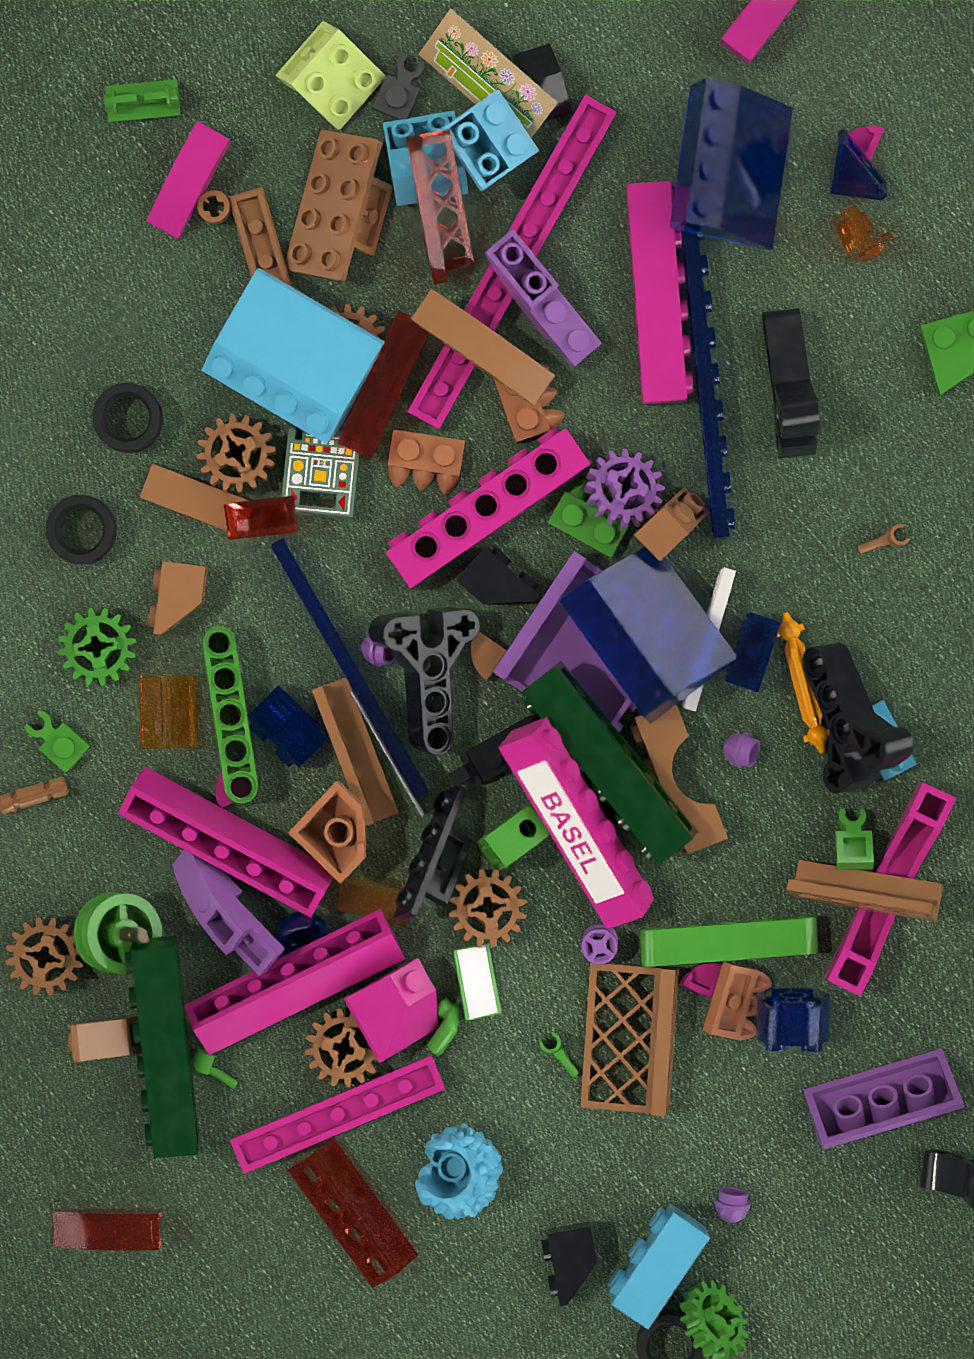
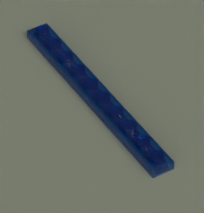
M692 173L678 174L675 184L679 194L678 213L682 233V251L713 539L730 537L729 530L735 529V517L733 508H727L725 494L731 493V479L729 471L723 472L722 457L728 456L727 441L725 435L719 436L718 421H724L722 399L715 400L714 385H720L718 363L711 362L710 349L716 348V335L714 327H708L706 313L712 312L711 292L704 291L703 277L709 276L707 255H700L699 241L705 240L703 218L696 219L695 204H701V192L699 182L693 183Z

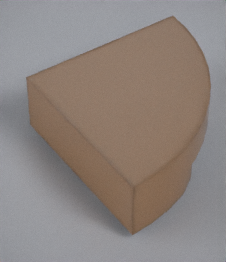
M478 632L477 636L472 640L471 658L477 672L487 681L507 650Z

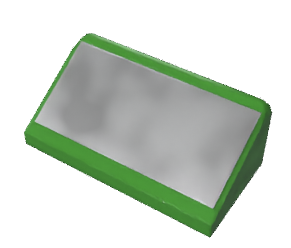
M483 942L480 948L476 947V944L453 948L465 1020L470 1021L502 1013L489 942Z

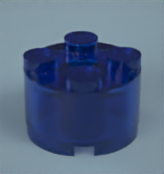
M793 987L772 989V996L764 997V991L758 992L756 1038L764 1043V1050L781 1052L786 1050V1046H801V1050L805 1052L822 1051L823 1043L830 1040V994L822 991V998L813 996V989Z

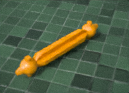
M786 612L783 613L782 623L779 630H775L776 637L781 636L786 640L784 652L802 720L810 728L807 735L803 736L804 742H810L814 745L820 754L825 753L829 730L822 726L823 715L802 664L806 647L798 637L801 631L805 630L803 623L799 624L793 620L790 614Z

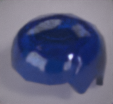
M294 911L281 918L275 927L274 938L285 949L278 958L329 934L325 921L316 914H313L310 918L299 911Z

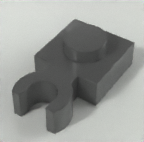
M404 53L400 55L397 61V71L399 73L397 78L386 75L372 107L373 110L396 120L409 118L420 93V88L412 85V83L423 75L425 69L424 62L420 61L415 71H407L404 68L407 55Z

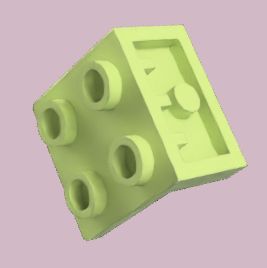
M324 21L320 23L275 75L286 86L298 92L338 130L346 124L385 79V75L339 29Z

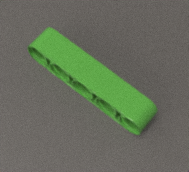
M216 626L210 628L205 633L202 640V653L224 792L230 802L243 805L249 803L258 791L257 775L234 634L228 628ZM216 634L225 636L229 643L228 650L223 653L213 652L208 645L210 637ZM227 670L233 675L234 685L231 688L220 689L215 685L214 675L218 671ZM226 706L235 707L240 714L239 722L232 726L224 724L219 717L220 710ZM231 742L241 743L245 748L244 759L238 762L229 760L225 754L226 745ZM244 778L248 780L251 785V792L247 797L238 798L232 793L231 783L234 779Z
M816 916L657 927L639 930L642 967L819 953Z

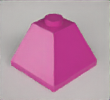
M419 958L400 965L344 998L379 1063L438 1028L436 989Z

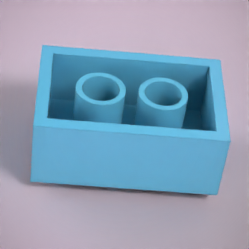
M669 1203L665 1210L660 1207L655 1212L648 1224L651 1227L650 1233L645 1240L641 1237L637 1239L628 1253V1256L631 1257L629 1264L625 1270L619 1267L608 1283L611 1305L647 1329L650 1328L710 1239L705 1226L671 1203Z

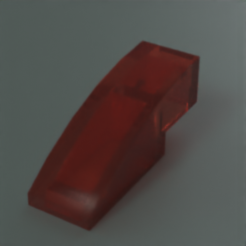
M126 1208L52 1211L53 1248L141 1251L160 1250L162 1246L161 1209L126 1210Z

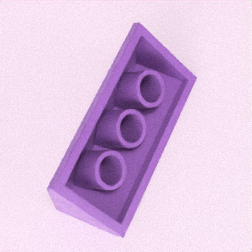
M943 1049L803 1090L818 1142L823 1149L964 1108V1103Z

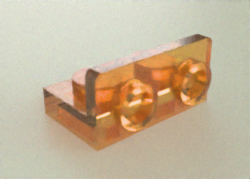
M856 205L843 210L832 221L849 261L859 258L861 263L880 256L881 252L887 250L886 244L893 238L891 231H888L871 239L868 234L872 232L870 221L865 212L859 213Z

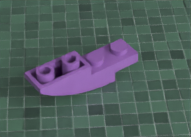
M511 229L484 252L498 277L530 322L545 340H550L571 367H575L601 344V341L557 289L559 284L514 229Z
M183 850L172 866L181 892L191 911L225 955L235 950L258 976L268 971L285 948L238 900L243 891L223 870Z

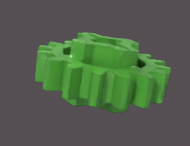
M89 608L87 618H84L82 614L77 612L75 614L77 621L75 625L67 622L64 624L65 628L69 631L68 636L58 637V640L66 643V648L57 651L58 655L68 657V661L62 667L64 669L74 667L76 670L72 678L78 680L82 675H85L86 685L89 686L93 684L95 678H98L101 686H107L108 676H111L115 681L121 680L118 671L120 669L125 671L131 670L129 664L126 663L127 658L137 657L136 653L129 651L130 645L138 643L137 639L128 638L127 633L133 627L131 625L123 627L120 625L123 618L121 614H117L113 619H110V611L106 608L102 610L100 616H97L94 608ZM101 622L114 628L119 637L111 638L105 634ZM87 625V634L81 643L74 644L78 632ZM95 637H98L100 642L114 643L113 646H108L106 649L101 650L100 657H97L96 652L82 651V648L94 644ZM121 650L117 662L108 669V659L114 651ZM84 656L92 662L94 671L83 667L76 657Z
M713 1280L707 1283L703 1281L691 1287L689 1291L683 1294L685 1302L680 1304V1308L686 1315L681 1317L680 1320L687 1326L685 1335L693 1336L695 1339L693 1347L696 1349L701 1346L705 1358L712 1355L713 1359H729L739 1354L738 1351L745 1348L742 1340L748 1338L749 1334L743 1330L742 1326L748 1324V1322L742 1318L741 1312L743 1307L734 1304L735 1295L733 1293L728 1296L726 1295L725 1285L722 1284L716 1287Z

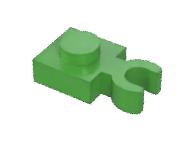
M39 710L37 714L43 718L44 727L41 730H35L33 726L26 724L24 728L30 736L42 737L45 740V743L39 750L63 772L68 773L91 745L65 722L56 729L53 726L50 714L44 710Z
M859 808L858 820L856 821L848 820L845 816V809H840L838 826L842 831H835L834 837L836 870H873L872 831H862L866 823L865 809Z

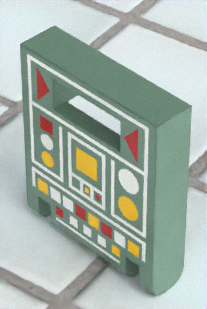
M289 426L280 512L283 514L353 520L362 433L354 432L352 437L353 445L346 444L347 431H338L328 444H325L303 431L302 440H296L297 427ZM301 492L337 495L335 508L300 505Z

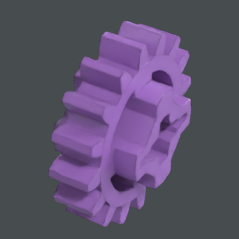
M623 449L619 457L611 450L605 457L606 461L599 457L594 463L595 469L590 468L586 476L590 482L586 483L584 492L593 494L586 503L588 506L597 505L598 510L594 516L598 518L603 514L607 515V525L609 526L615 520H619L621 529H625L631 520L636 527H639L643 522V517L650 520L655 513L654 509H658L663 501L658 496L663 493L665 486L656 484L662 474L661 472L652 473L650 469L654 462L650 460L645 464L640 461L642 453L637 452L634 458H631L627 449ZM623 468V470L615 471L613 469ZM627 479V480H628V483H627V485H626V487H627L626 493H625V495L623 496V498H620L621 493H622V490H621L622 485L624 484L625 480ZM630 506L635 507L634 509H624Z

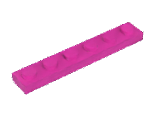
M431 1054L230 1139V1142L245 1174L445 1090L446 1087Z

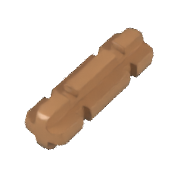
M58 777L49 780L47 784L42 782L16 790L15 794L9 792L0 795V812L8 814L17 811L18 807L24 809L50 801L51 797L56 799L66 796L69 793L64 777Z

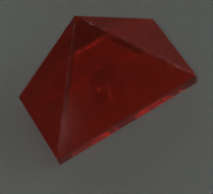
M293 495L223 504L229 540L298 532Z

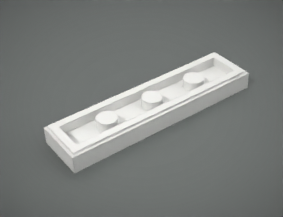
M728 568L719 570L680 706L684 709L696 711L735 577V570Z

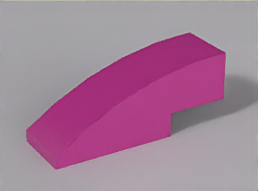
M751 0L721 38L720 45L749 66L799 0Z
M199 121L196 122L161 188L147 218L148 223L179 240L197 208L200 196L208 189L214 178V172L231 144L229 138Z

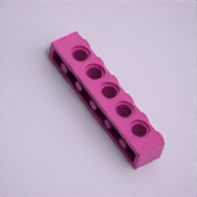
M556 428L551 429L537 439L541 444L530 453L524 448L509 458L507 461L511 466L499 474L496 469L490 471L478 480L481 487L471 494H468L466 489L448 501L451 506L448 510L440 515L434 510L418 522L421 527L410 536L404 531L388 542L391 549L385 553L410 589L416 587L590 466L591 463L566 428L560 432ZM542 455L553 457L556 461L555 471L548 475L539 473L535 467L537 458ZM514 475L521 476L527 485L525 492L517 496L511 495L505 488L507 479ZM489 496L495 500L497 508L492 515L482 516L476 511L475 504L480 497ZM460 517L464 519L467 529L462 536L452 537L446 532L445 525L450 518ZM424 537L433 539L437 544L435 554L429 558L419 556L415 549L416 543Z

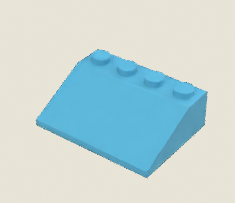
M258 268L218 335L201 371L318 440L328 444L341 429L385 341Z

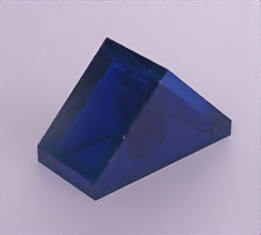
M844 128L841 129L837 134L830 175V194L883 200L887 197L886 180Z

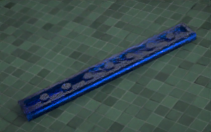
M283 538L273 543L272 550L414 796L420 797L429 792L425 781L396 731L393 729Z

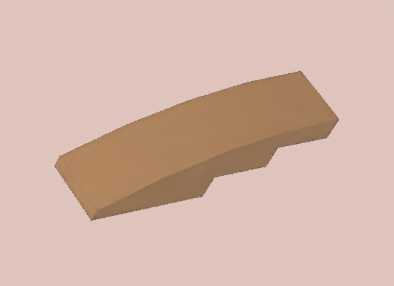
M433 289L429 291L411 318L412 322L441 340L444 345L534 406L555 377L553 373Z

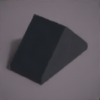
M550 43L515 54L519 69L558 102L544 122L572 114L562 71Z

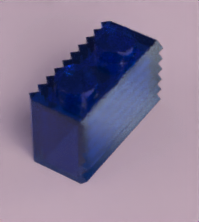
M750 612L743 615L745 619L741 622L743 627L738 629L740 632L736 636L738 641L734 642L736 648L732 649L733 655L729 656L731 662L727 663L728 669L724 670L726 676H723L722 679L726 683L752 692H758L781 622Z
M280 685L248 715L253 721L249 728L263 742L269 737L279 747L274 753L289 768L294 763L300 768L330 738L329 734Z

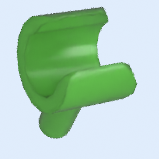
M551 1032L557 1039V1046L554 1049H547L542 1040L539 1041L541 1049L546 1053L553 1054L572 1078L579 1074L577 1068L562 1049V1039L557 1033Z
M197 1049L192 1061L196 1071L216 1077L234 1089L238 1081L219 1068L212 1066L216 1055H208L207 1051Z

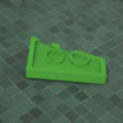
M974 311L919 326L938 396L974 373Z

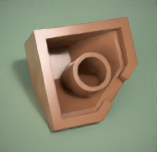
M337 780L288 833L341 884L366 858L364 805Z

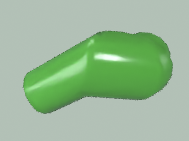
M446 998L442 999L437 1006V1016L441 1017L443 1021L427 1043V1047L437 1055L443 1054L458 1030L461 1010L456 1002L453 1004Z

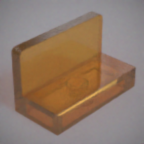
M195 675L139 677L140 747L142 749L196 747Z
M349 875L342 883L336 910L366 916L381 908L389 923L406 927L408 919L399 921L394 918L397 908L396 898L402 887Z

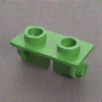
M177 79L105 86L104 102L108 114V123L181 116Z

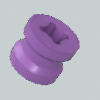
M600 922L590 925L585 930L582 939L581 950L584 957L594 964H605L615 957L618 948L616 930L614 928L607 930L604 923Z

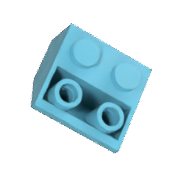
M499 89L484 97L440 129V132L480 191L489 187L539 151Z
M454 110L383 123L397 206L469 194L465 167L440 132V129L456 118Z

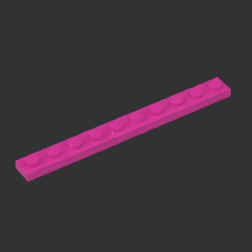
M586 94L509 231L514 229L536 257L617 114L613 109ZM491 264L464 311L495 332L513 297ZM444 345L407 413L440 430L475 367L474 364Z

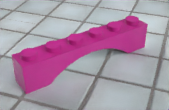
M918 781L875 873L914 879L931 846L941 832L957 798ZM856 909L824 978L861 996L877 964L896 915Z

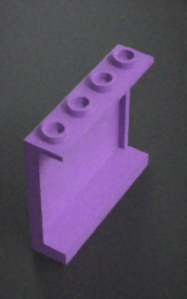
M574 551L493 673L522 692L559 661H562L617 731L620 732L624 725L618 721L626 710L631 713L635 710L644 696L639 690L646 679L653 683L664 666L659 660L668 649L673 653L684 637V634L679 631L683 623L676 621Z

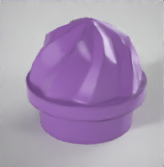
M369 634L363 639L361 644L363 658L372 665L380 667L394 662L395 659L386 648L373 644Z
M733 733L724 743V755L735 767L741 768L746 766L750 768L755 764L759 756L761 744L759 740L753 738L751 733Z
M732 1186L721 1187L719 1189V1196H716L714 1200L717 1214L728 1223H735L744 1219L751 1206V1202L748 1200V1191Z

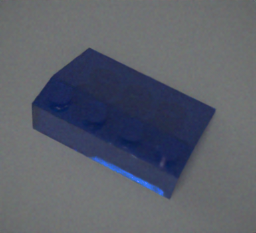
M706 77L691 85L670 228L772 250L793 108L744 86Z
M646 547L588 579L559 601L640 714L650 724L739 659L664 557L659 561Z

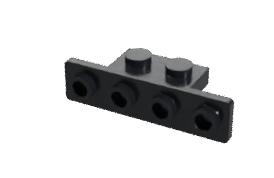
M460 785L442 791L434 802L433 808L435 812L431 822L422 832L421 841L423 842L419 853L411 861L408 868L410 875L407 883L396 898L397 908L394 918L399 921L415 917L419 912L424 897L439 906L448 904L472 843L471 839L451 828L466 791Z

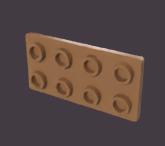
M327 130L320 131L285 260L287 271L344 282L354 250L362 254L374 256L393 187L373 177L382 147L381 141Z

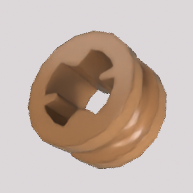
M210 190L201 195L198 200L197 209L205 222L218 225L228 219L231 206L224 193ZM216 198L219 204H224L223 212L218 210L219 216L212 217L210 211H204L205 203L210 205L209 199Z

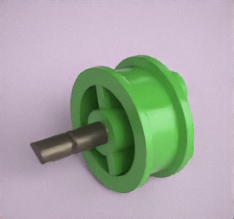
M103 893L93 897L82 907L74 925V942L80 957L90 967L106 973L127 974L125 952H130L132 942L147 943L150 941L148 938L162 937L161 921L154 907L144 898L129 893Z

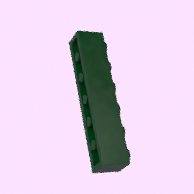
M559 661L521 692L525 697L523 703L528 711L535 717H547L552 727L559 732L562 744L571 754V759L575 760L578 764L580 774L586 773L594 783L592 789L597 797L604 803L609 802L617 812L615 817L622 828L627 832L631 830L640 840L638 843L640 850L649 860L655 859L660 865L694 839L698 830L562 661Z
M177 935L148 938L150 941L147 943L132 942L130 952H125L126 973L133 974L134 986L129 987L130 1008H137L138 1021H133V1037L135 1043H141L142 1056H137V1071L139 1078L145 1077L146 1090H141L142 1112H149L150 1124H145L146 1146H153L154 1159L198 1155L200 1140Z

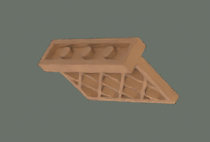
M590 962L580 1108L648 1113L655 1116H666L670 1113L680 968L642 967L612 963L594 964ZM598 971L613 972L622 984L606 996L598 986ZM620 972L634 974L626 980ZM639 974L655 975L654 991L642 999L630 985V982ZM624 987L639 1002L625 1016L610 1000ZM597 993H598V995L603 999V1001H601V1002L596 1006ZM653 997V1006L651 1009L646 1002ZM605 1004L620 1019L606 1032L595 1022L596 1011ZM640 1007H643L652 1018L651 1027L642 1035L627 1020ZM622 1023L636 1038L623 1052L608 1037ZM594 1029L600 1035V1037L595 1042ZM651 1033L649 1046L644 1038ZM602 1040L617 1055L603 1069L593 1058V1048ZM638 1043L649 1053V1063L639 1072L624 1056ZM618 1060H621L634 1075L620 1088L605 1073ZM593 1066L598 1073L591 1078ZM646 1070H648L647 1082L641 1076ZM601 1076L615 1093L605 1101L590 1100L591 1084ZM636 1079L647 1090L646 1105L632 1104L622 1093ZM618 1095L623 1103L610 1101Z

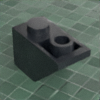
M484 547L456 579L460 585L483 605L534 602L540 596L534 591L539 585L523 571L517 576L507 567L511 560L496 547L491 552Z
M590 1221L547 1229L548 1239L541 1240L545 1262L552 1261L555 1274L548 1276L551 1298L558 1296L560 1306L568 1305L597 1263Z

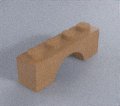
M676 702L633 717L636 725L630 727L632 736L637 747L644 745L649 758L644 760L643 763L698 830L694 839L683 846L685 853L689 854L728 839L715 804L700 803L689 799L679 790L674 781L672 773L673 757L677 748L688 737Z

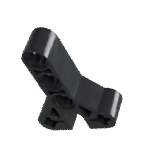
M793 308L762 312L763 333L773 395L778 457L782 459L815 455L817 449L816 435L819 433L820 426L819 407L810 379L800 309Z
M443 607L427 609L428 637L422 643L419 615L400 612L377 616L369 626V637L373 644L386 648L404 669L410 743L419 751L442 755L451 748L454 739L450 668L465 643L472 641L477 636L480 628L479 619L472 611L460 608ZM394 628L401 629V631H394L392 634H389V631H393ZM429 657L430 667L428 671L424 672L423 663ZM431 693L433 698L432 704L429 708H426L425 700ZM434 729L435 737L429 745L427 740L428 734Z
M838 642L808 648L803 654V668L829 730L828 762L823 769L824 784L831 793L835 794L867 787L880 778L879 770L894 768L911 756L913 752L912 736L905 727H894L874 712L852 656L843 643Z
M925 1150L920 1187L961 1197L971 1208H974V1159L966 1158L963 1154Z

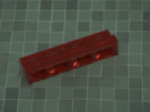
M450 129L406 137L434 285L448 282L446 273L448 270L474 266ZM445 142L446 153L438 163L424 155L423 146ZM447 162L449 163L450 171L444 168ZM427 166L433 169L429 175ZM439 173L452 181V186L444 196L438 194L430 187ZM453 195L455 196L456 204L450 201ZM433 199L439 202L435 208ZM445 206L458 214V219L450 229L438 223L436 219ZM459 228L461 229L462 237L456 234ZM439 232H441V233H443V234L445 235V236L442 238L441 241H440ZM452 239L464 246L465 256L444 259L442 250Z
M399 310L337 443L372 461L430 335L429 332L412 322V316Z
M334 1137L322 1144L311 1155L288 1169L290 1175L372 1288L398 1274L418 1256L415 1249ZM309 1166L318 1178V1183L311 1181L303 1169ZM327 1198L334 1200L339 1207V1213L330 1208ZM348 1228H351L358 1233V1235L360 1236V1242L354 1240L351 1237V1235L348 1232ZM370 1257L378 1261L384 1269L382 1273H377L370 1263Z

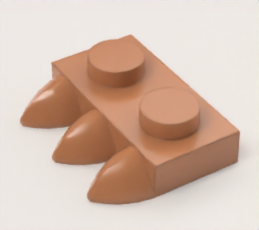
M539 363V364L542 365L544 368H546L547 370H549V366H547V365H545V364H542V363ZM494 379L516 443L547 433L559 426L565 417L564 412L556 409L543 410V407L553 400L557 389L548 386L534 406Z
M393 429L388 460V474L395 488H398L405 482L410 470H412L414 483L418 490L422 492L430 485L434 475L437 474L440 490L444 495L449 494L457 485L460 477L465 440Z
M723 961L702 1031L735 1040H746L755 1036L758 1030L750 1020L746 1019V1016H754L765 1010L763 1002L753 993H759L770 988L772 982L769 977L755 968Z

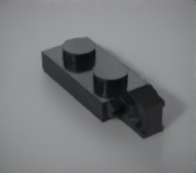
M531 716L525 717L467 750L466 754L460 756L464 765L448 773L453 785L457 786L472 778L475 785L483 781L485 783L508 770L510 766L499 750V746L512 730L532 723Z

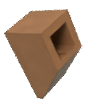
M684 486L635 536L661 561L710 512L705 508L701 497Z
M162 561L161 569L155 568L153 590L159 591L157 605L151 604L148 621V626L154 627V634L165 635L204 604L208 567Z
M138 1015L100 1017L70 1025L71 1032L68 1044L73 1053V1062L127 1056L142 1052L141 1043H135L133 1037V1021H138Z

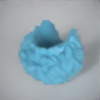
M463 1123L459 1128L454 1126L446 1127L443 1133L432 1134L431 1140L427 1141L425 1146V1154L428 1156L430 1163L420 1169L419 1179L415 1181L420 1201L424 1206L429 1205L431 1208H434L436 1214L440 1213L449 1220H452L454 1217L456 1219L464 1218L467 1215L476 1217L484 1207L489 1205V1201L495 1198L494 1191L499 1187L497 1180L503 1172L500 1162L501 1156L495 1146L492 1145L491 1140L484 1137L483 1132H475L466 1123Z

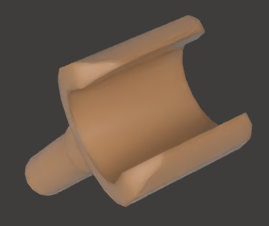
M894 525L888 528L885 535L859 545L860 554L882 546L900 547L907 544L910 538L901 542L894 538V531L905 525Z

